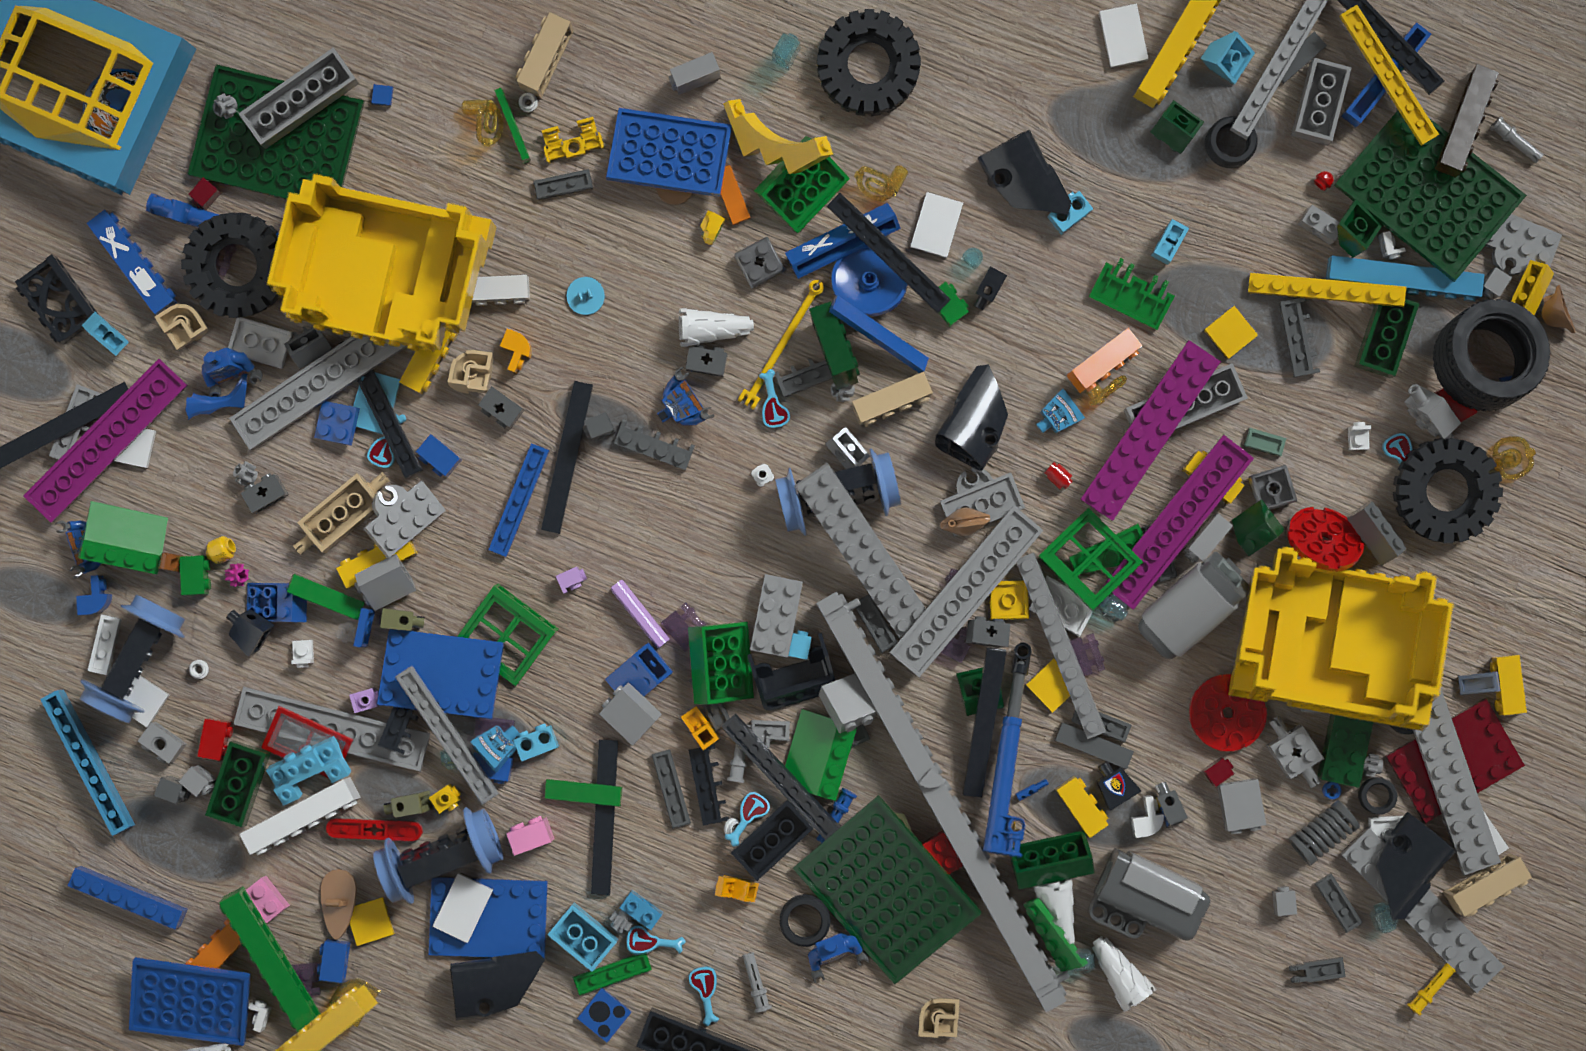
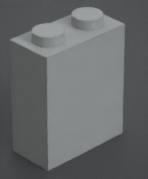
M713 52L670 69L671 75L668 76L673 91L677 90L678 95L721 78L720 69Z
M1219 513L1211 515L1183 549L1186 553L1184 556L1191 562L1204 561L1233 525Z
M397 554L355 574L357 582L354 584L359 594H364L365 603L371 605L375 611L416 591L412 577Z
M856 673L821 686L819 697L839 733L844 731L850 732L857 726H865L873 722L877 710Z
M628 682L624 687L620 685L613 692L615 697L612 700L608 698L602 704L604 709L599 715L633 746L662 714Z
M1258 779L1240 780L1217 786L1226 831H1231V834L1242 833V829L1250 828V831L1261 830V826L1266 825Z

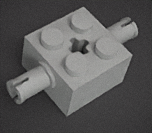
M1418 384L1412 385L1408 389V393L1411 396L1404 403L1409 408L1407 410L1408 413L1416 418L1417 426L1422 430L1427 429L1435 437L1438 435L1443 439L1454 438L1451 432L1461 423L1445 399Z
M1280 716L1274 718L1275 720H1271L1269 723L1278 737L1266 746L1286 778L1292 779L1299 774H1303L1310 788L1320 784L1321 780H1319L1312 767L1324 758L1302 725H1297L1288 730ZM1293 748L1298 749L1296 756L1292 755L1294 752Z

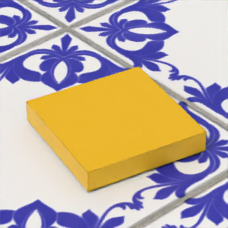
M1235 306L1204 329L1227 360L1258 336Z
M1024 580L1000 581L989 594L990 620L1029 619L1028 590Z
M1054 658L1026 684L1052 713L1070 697Z
M384 897L354 906L350 926L357 946L395 934Z

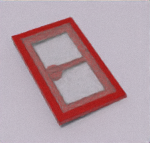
M278 706L261 748L284 758L291 752H294V754L300 752V749L310 744V746H313L334 736L345 759L354 739ZM325 771L318 773L324 777L329 778Z

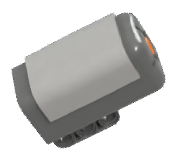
M1215 551L1202 563L1199 562L1143 612L1142 619L1138 624V630L1165 659H1173L1176 656L1181 657L1238 608L1239 602L1246 596L1250 587L1240 575L1242 571L1229 558L1225 559Z
M1114 848L1094 889V897L1089 905L1088 913L1095 921L1131 938L1141 936L1148 923L1175 937L1188 941L1195 937L1202 923L1201 919L1202 917L1204 918L1211 901L1209 895L1202 890V886L1131 851L1125 853ZM1096 907H1102L1103 909L1100 916L1093 915V910ZM1119 915L1120 922L1115 925L1111 924L1112 916ZM1134 923L1137 924V931L1130 933L1128 931L1129 926Z

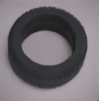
M1237 116L1221 118L1213 124L1206 135V152L1209 158L1220 167H1240L1256 151L1258 139L1254 128L1246 140V150L1241 156L1228 157L1218 149L1216 144L1218 132L1223 128H1231Z
M808 894L797 895L788 900L783 906L779 919L780 929L790 943L796 946L810 947L822 941L827 935L830 928V914L825 904L819 898ZM802 904L815 907L821 915L819 930L808 937L796 935L790 929L788 923L790 912L796 906Z

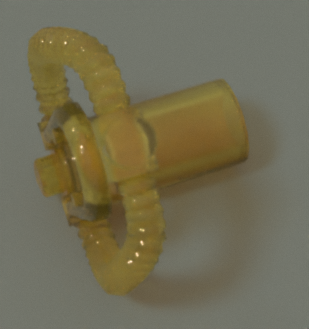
M490 99L464 100L462 103L463 114L477 115V140L483 144V147H490V145L497 143L504 127L503 117L498 107ZM482 115H484V129L488 134H493L496 131L498 119V131L492 139L482 137ZM489 116H492L491 130L488 127Z
M863 166L856 171L854 178H856L857 186L863 195L874 201L884 202L898 194L908 175V171L903 166H895L889 177L875 169ZM864 172L872 174L876 177L878 176L879 178L886 181L884 183L873 177H869L865 181V186L868 190L882 196H875L874 194L866 190L862 183L865 174ZM869 182H874L877 184V186H882L883 191L873 188L869 184Z
M1124 375L1117 377L1103 390L1097 381L1095 382L1097 386L1087 392L1085 389L1084 391L1091 399L1089 405L1095 406L1098 403L1100 405L1104 403L1106 397L1126 383L1127 377Z
M1510 436L1501 438L1496 442L1491 458L1497 465L1495 467L1496 471H1499L1503 478L1515 480L1532 471L1534 466V458L1532 457L1536 455V451L1534 448H1530L1525 438ZM1520 442L1524 445L1525 455L1529 460L1528 467L1519 473L1507 474L1504 472V469L1518 466L1521 463L1522 455L1515 448H1510L1498 453V450L1504 443Z

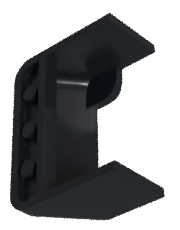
M822 633L818 634L821 646L814 647L809 651V660L772 670L771 665L767 663L754 665L752 655H747L765 710L772 711L819 697L821 686L836 681Z

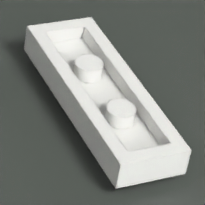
M101 615L88 671L108 675L122 619Z

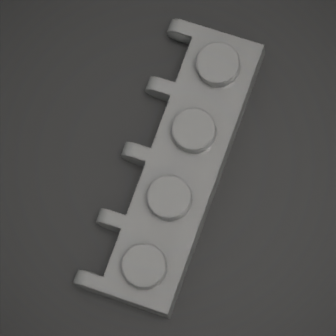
M77 384L67 411L92 399L94 395L98 396L101 393ZM83 425L56 439L49 456L60 459L76 443L80 430L87 431L89 427Z

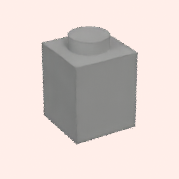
M1496 267L1491 269L1484 279L1482 294L1489 299L1500 297L1512 277Z
M1289 886L1277 887V890L1272 891L1275 915L1297 914L1294 890L1289 889Z

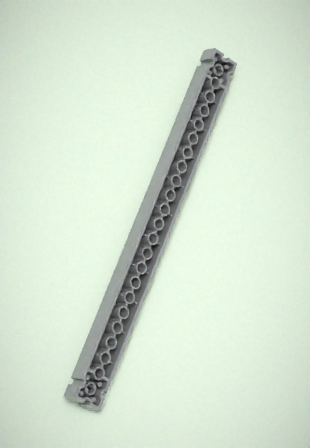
M835 592L817 602L819 610L877 710L879 717L964 865L966 872L1043 1009L1047 1013L1066 1002L1064 996L1067 993L1061 982L1070 978V975L1067 971L1056 975L1050 964L1048 966L1045 964L1048 959L1041 948H1036L1035 945L1038 942L1034 934L1026 930L1028 924L1022 914H1017L1016 910L1019 908L1012 897L1008 898L1007 893H1009L1007 886L1003 880H998L997 876L1000 874L993 863L989 864L987 859L990 856L988 852L983 851L984 846H979L978 842L981 840L974 829L970 830L968 825L971 822L964 812L961 814L959 808L962 806L955 795L951 796L949 793L952 788L946 780L944 784L935 788H927L919 784L930 768L939 775L943 772L936 762L933 763L930 759L933 755L927 745L923 746L920 740L923 737L920 731L912 727L911 723L914 721L908 711H903L902 706L904 703L898 694L894 695L892 689L895 687L889 677L885 679L883 665L880 661H875L873 657L876 654L871 644L866 645L864 638H866L865 633L861 627L857 629L854 623L857 619L852 609L861 605L860 601L856 598L847 603L842 593L838 595Z

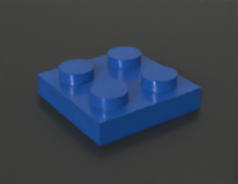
M325 401L321 404L314 438L352 446L360 408Z

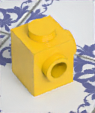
M448 784L430 796L429 799L440 814L446 809L450 812L458 807L457 802L461 800L459 797L461 793L455 785Z

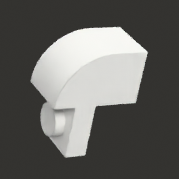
M1151 795L1143 796L1145 815L1130 817L1133 837L1135 838L1151 836L1158 832L1163 824L1164 815L1162 813H1155V811H1158L1157 800L1153 799Z

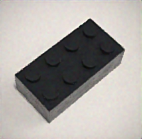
M786 799L731 851V854L758 881L810 833L814 827Z

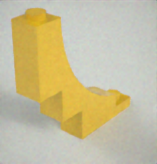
M741 99L729 100L723 103L743 157L756 155L761 152L766 165L778 164L784 161L788 173L794 174L803 172L833 155L831 145L826 136L813 138L807 142L790 141L769 130L755 113L746 114Z

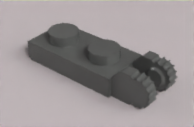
M1343 957L1289 965V971L1305 970V976L1291 977V983L1305 981L1309 983L1346 977Z

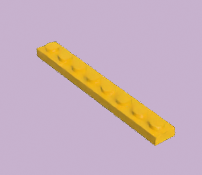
M1358 5L1342 13L1339 16L1419 144L1422 146L1438 136L1439 133Z
M1250 273L1248 293L1404 307L1406 287Z

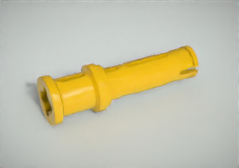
M1445 963L1423 990H1419L1417 992L1418 995L1411 1003L1408 1002L1406 1005L1415 1014L1421 1016L1423 1009L1433 1002L1432 998L1456 972L1455 969L1448 963Z

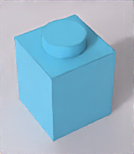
M797 630V634L793 633L788 656L808 659L812 637L808 636L809 632Z

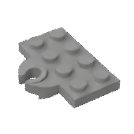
M1511 214L1485 246L1493 249L1492 262L1501 271L1506 268L1505 261L1511 260L1514 266L1508 275H1515L1524 271L1530 260L1547 264L1550 267L1562 234Z
M971 468L972 472L977 476L975 483L967 482V473L964 471L957 479V494L939 501L946 517L960 508L967 507L989 514L990 522L1004 517L1013 506L1019 510L1025 508L1011 473L993 479L986 470L980 471L975 468Z
M423 481L418 482L409 491L398 485L383 487V490L391 495L389 502L383 499L380 491L374 496L372 508L377 517L363 529L387 558H390L446 511Z

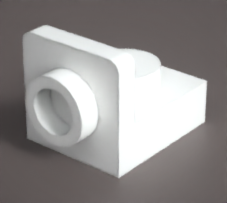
M1390 231L1378 235L1383 258L1397 259L1401 257L1402 253L1406 252L1405 248L1394 250L1395 239L1394 236H1391Z
M1365 422L1353 423L1354 426L1348 427L1349 450L1370 449L1369 430L1371 425H1365Z
M313 640L292 641L293 660H291V664H297V668L309 667L308 663H314Z
M256 1000L248 1006L249 1009L258 1011V1013H255L252 1024H254L253 1030L257 1032L265 1030L271 1007L266 1006L267 1003Z

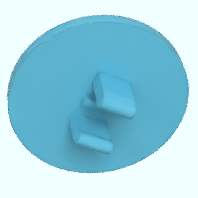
M581 277L574 280L568 287L566 295L571 309L581 315H590L597 312L602 307L605 299L602 285L591 277Z

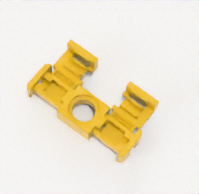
M593 117L578 120V128L581 127L582 130L581 136L562 141V139H559L558 133H560L558 126L541 130L546 145L544 146V152L549 164H551V160L562 157L571 159L586 155L585 151L600 147L602 150L604 149L601 133L597 132ZM577 143L579 145L578 152H570V144Z

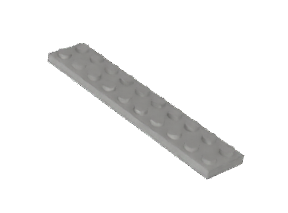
M363 336L362 339L350 337L229 419L249 450L252 451L408 346L401 344L400 347L388 344L379 346L373 344L369 337Z
M826 463L795 486L900 638L910 629L926 608L829 464Z
M1013 506L889 653L916 676L920 677L1043 532V529Z
M243 687L234 725L267 733L278 706H281L354 739L348 751L349 754L416 771H421L430 733L407 728L406 732L411 734V738L403 737L399 748L403 749L405 753L401 755L378 746L387 722L248 687ZM285 719L278 736L306 743L311 730ZM314 732L310 744L315 745L328 738Z
M1440 688L1439 697L1432 702L1429 726L1423 731H1413L1453 848L1456 851L1455 854L1463 875H1467L1501 863L1442 689Z
M1367 827L1341 855L1388 903L1385 889L1376 867L1385 843ZM1430 889L1404 919L1446 963L1455 969L1456 973L1475 993H1478L1504 967Z

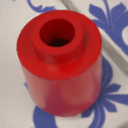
M1055 462L1044 472L1047 475L1046 478L1058 489L1062 487L1066 489L1073 482L1070 479L1073 475Z

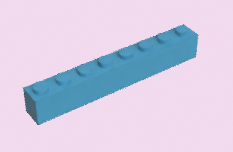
M1331 256L1328 258L1326 280L1405 286L1407 294L1418 295L1421 292L1426 293L1428 297L1445 295L1446 299L1462 297L1464 301L1475 302L1476 299L1482 297L1485 274L1463 271L1457 280L1453 282L1437 268Z
M56 690L41 698L40 700L111 835L120 834L135 826L65 690Z

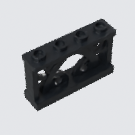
M51 254L45 258V261L20 279H17L15 283L18 286L16 289L19 294L28 299L27 305L33 312L36 311L40 316L38 318L40 323L51 331L50 337L56 343L66 344L67 341L84 330L82 326L84 322L94 312L97 314L98 312L58 257ZM50 266L52 267L46 278L39 275ZM33 279H39L43 282L42 286L40 284H33L37 287V290L32 292L29 289V282ZM57 280H61L62 285L57 288L52 285V282L56 284ZM49 289L57 292L69 290L70 294L65 300L66 312L48 308L47 298ZM74 300L77 302V305L72 307L74 311H71L70 302ZM87 315L86 319L76 325L74 318ZM49 316L56 317V318H55V319L53 320V322H52V320L49 318ZM66 319H70L71 327L69 331L60 332L58 324L62 322L65 328L67 325Z

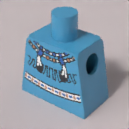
M1063 388L1040 411L1044 419L1038 422L1036 426L1042 433L1049 428L1058 433L1080 422L1085 417Z
M497 725L473 739L471 745L494 772L497 773L515 752L516 745L512 740L520 733L513 725L505 732Z

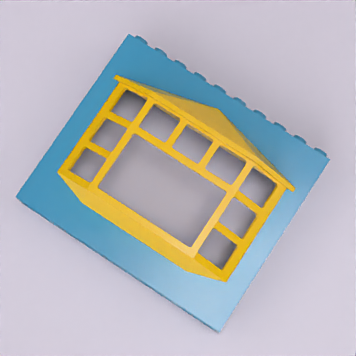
M1 0L0 58L8 40L19 43V46L10 64L0 61V68L7 70L0 85V143L5 146L8 145L19 152L27 153L38 160L41 159L54 167L57 166L68 173L76 174L82 179L90 180L119 195H122L123 192L130 195L196 48L180 36L93 0ZM20 14L31 17L23 37L12 35ZM39 20L112 51L90 98L17 67ZM119 54L143 65L134 86L110 75ZM14 73L34 81L25 101L5 94ZM106 81H110L131 92L122 112L98 102ZM40 85H45L60 92V96L51 113L32 105ZM67 96L87 103L79 124L59 117ZM95 107L119 119L110 139L86 128Z

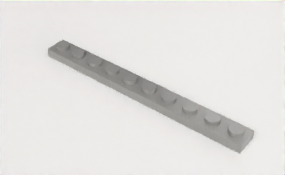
M1306 0L1232 125L1230 129L1232 132L1247 140L1328 0Z
M1031 553L1021 557L1016 563L1087 739L1105 733L1106 729L1036 555Z

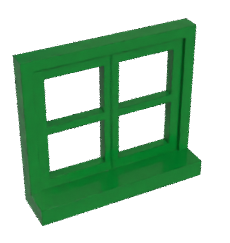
M1089 507L1039 555V559L1093 613L1143 563ZM1088 522L1106 539L1092 554L1073 537ZM1069 540L1087 556L1073 572L1055 555ZM1110 545L1129 562L1114 577L1096 560ZM1092 563L1110 579L1096 595L1078 578Z
M498 583L492 587L457 637L469 638L481 621L501 636L497 642L505 643L508 641L524 653L526 657L515 672L501 662L500 675L517 686L551 638L558 632L559 628ZM494 602H497L515 616L504 632L483 618ZM520 621L541 635L530 652L509 637Z

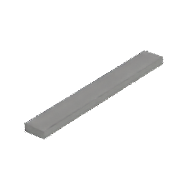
M410 666L396 675L395 678L480 803L484 804L498 795L499 792L414 667Z

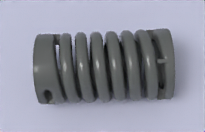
M1337 800L1324 813H1320L1319 818L1315 817L1313 822H1309L1307 826L1302 827L1301 831H1297L1288 840L1300 857L1311 866L1318 860L1315 854L1322 858L1323 852H1329L1327 845L1333 849L1335 847L1334 842L1340 844V838L1343 840L1347 838L1341 827L1351 835L1360 828V825L1348 808L1341 801ZM1344 819H1346L1352 825L1351 828L1344 821Z

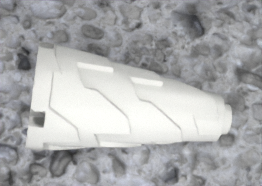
M687 308L679 309V313H684V315L679 316L680 340H685V342L680 343L681 347L750 335V331L754 330L753 320H750L749 316L698 311Z
M1072 878L1034 886L1037 898H1040L1054 917V924L1064 930L1066 933L1064 937L1071 945L1075 942Z
M1101 936L1092 942L1094 945L1092 949L1099 960L1098 963L1107 976L1108 982L1115 993V998L1124 1012L1131 1009V1006H1136L1156 991L1147 977L1143 976L1107 937L1103 939Z

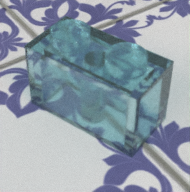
M783 33L772 52V61L790 70L800 52L798 38L791 33L788 35Z

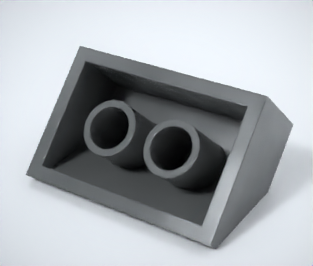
M1373 501L1363 504L1348 518L1381 566L1398 557L1406 549L1403 541L1398 538L1392 526L1386 521L1380 509L1375 506Z

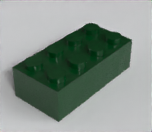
M1405 299L1404 307L1374 304L1354 367L1387 378L1395 377L1419 303Z
M830 301L809 308L836 390L857 384V376L860 375L856 357L852 353L850 341L847 340L843 323L841 324L840 319L829 312L832 305Z
M1330 714L1322 751L1324 759L1320 761L1317 774L1319 779L1360 788L1373 722Z
M229 741L205 816L241 828L247 826L271 752L238 741Z
M1084 830L1022 843L1019 852L1022 854V857L1010 856L1018 889L1095 874L1093 856Z

